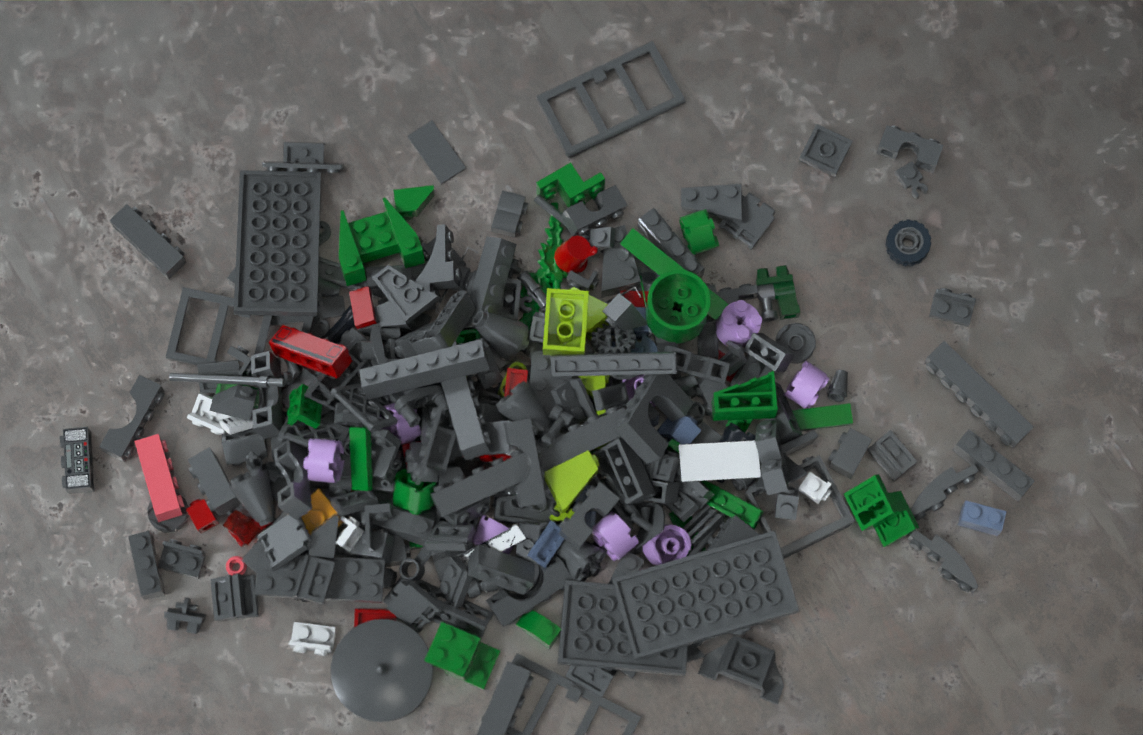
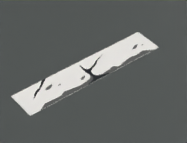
M515 525L480 545L501 552L526 539L519 527ZM476 547L458 556L467 567H469V555Z

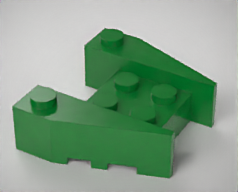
M382 198L385 212L348 223L344 210L340 211L339 262L346 286L366 281L363 263L400 253L405 269L425 263L423 249L417 233L386 198Z

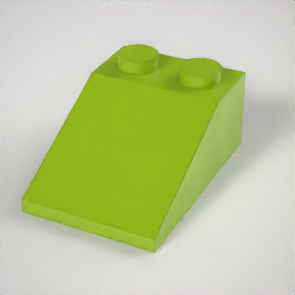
M547 288L543 355L585 353L589 291Z

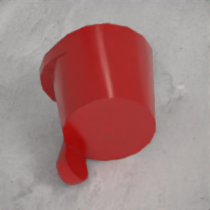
M572 236L556 249L554 259L563 271L568 273L573 271L579 274L586 269L588 257L596 255L598 247L593 246L591 248L588 240L582 236Z

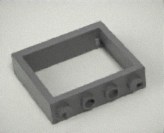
M820 455L815 458L814 456L807 457L798 466L806 472L815 468L823 481L832 483L829 488L832 490L830 497L842 518L782 548L780 547L783 559L852 526L855 522ZM756 482L747 488L748 490L744 496L749 504L759 508L755 497L765 493L766 489H757ZM762 515L759 524L765 534L772 530L764 515Z

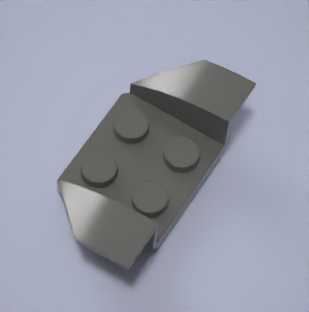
M736 635L725 645L705 654L698 674L715 681L718 674L762 690L759 698L774 704H778L784 687L775 662V650Z

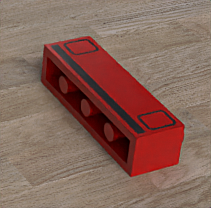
M282 325L268 342L275 356L337 379L352 362L346 346L335 344L325 338H318L311 333H304L295 327L290 328Z

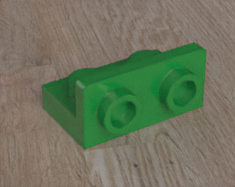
M303 383L297 389L292 390L289 395L288 424L292 426L299 420L316 429L321 421L322 404L304 396L309 386Z

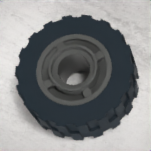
M906 219V221H899L888 232L885 243L887 254L890 255L892 261L894 260L897 264L906 267L919 264L929 253L932 243L931 235H929V230L916 220ZM909 239L914 245L908 247L904 245L903 241Z

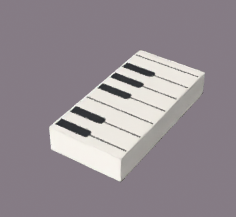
M253 412L250 421L229 417L220 420L221 427L229 435L252 429Z

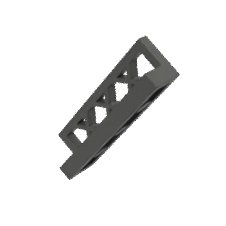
M421 579L415 582L422 589L427 590V593L443 606V610L437 612L433 616L432 621L439 624L444 622L481 639L483 638L493 612L467 600H464L462 605L466 610H460L454 607V602H450L438 587ZM437 597H442L446 599V601L442 602L438 600ZM480 614L486 618L485 620H482L476 617L475 615Z

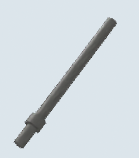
M170 373L169 375L170 381L257 385L260 388H270V386L285 387L286 385L284 378H271L266 375H261L260 377Z

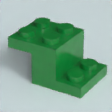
M571 162L536 182V195L539 194L548 201L554 198L558 192L568 208L581 201L586 205V202L592 199L595 200L597 195L605 190V177L601 172L583 182Z
M879 474L870 477L844 493L861 531L875 529L883 547H887L919 529L902 491L888 493Z
M441 622L424 662L443 669L445 674L484 690L501 650L482 643L481 638Z

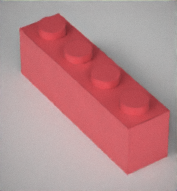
M159 434L136 440L135 445L158 522L183 515L181 510L182 507H185L181 495L177 496L176 493L179 485L176 476L172 477L170 472L174 470L171 458L167 459L165 452H168L166 441H161Z

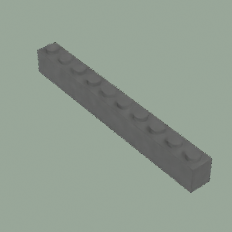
M616 405L605 410L606 415L599 417L596 414L587 418L588 423L581 426L579 423L567 427L569 431L563 434L559 431L547 450L540 447L541 455L538 456L539 464H543L544 471L621 437L614 428L618 423V417L625 412L624 407L618 409ZM538 440L535 443H539L540 445L542 441ZM518 449L510 453L511 457L506 460L503 457L492 461V466L486 469L484 466L472 470L473 474L466 478L463 474L452 479L454 483L448 486L443 483L434 487L435 492L430 493L440 517L451 514L521 482L528 470L525 454Z

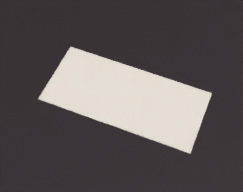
M755 441L679 445L682 482L761 477L759 454Z

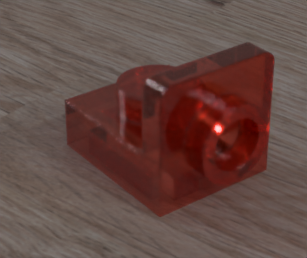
M234 510L223 524L227 530L231 531L247 546L261 530L238 510Z

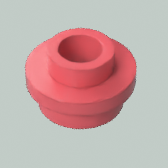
M233 556L226 563V571L230 576L235 574L243 575L247 570V565L240 556ZM240 564V569L233 570V566Z

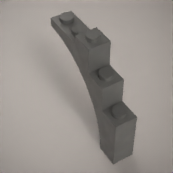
M445 224L437 225L436 241L432 255L424 270L414 281L438 295L437 290L459 288V280L462 279L461 269L454 263V254L451 250L454 235ZM388 301L374 307L376 324L359 329L365 336H370L371 328L381 326V328H399L400 333L412 331V324L415 323V319L407 324L392 303ZM436 302L426 310L436 309Z

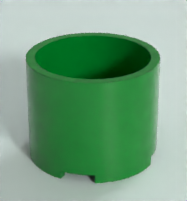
M672 270L660 275L652 283L648 293L645 316L649 329L656 337L668 342H674L675 344H681L693 340L701 333L707 320L711 302L709 289L705 282L692 272Z

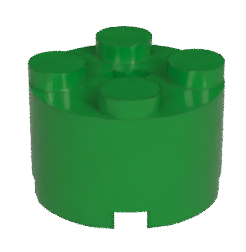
M706 209L680 217L679 222L683 237L688 243L687 248L693 255L719 247L717 236L712 231L715 230L712 218H709Z
M407 469L400 470L396 473L393 505L407 509L411 514H421L423 510L434 506L430 493L435 492L433 488L437 486V482H420L417 485L415 481H412L411 473H407Z

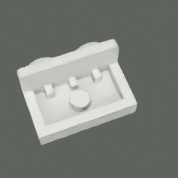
M202 392L199 393L192 413L188 414L187 419L192 420V423L196 426L210 428V431L215 434L222 435L227 433L221 427L220 420L232 416L209 411L213 397Z

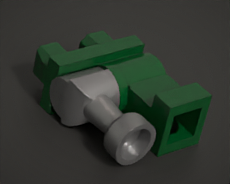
M787 265L776 267L775 277H769L768 268L757 269L755 285L758 288L757 298L762 301L764 312L761 313L762 322L778 319L777 311L772 309V300H777L780 320L799 318L801 312L797 302L793 275L789 274Z

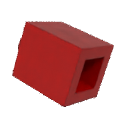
M205 499L194 500L189 504L190 507L186 508L196 529L201 534L220 524L215 514L209 509Z

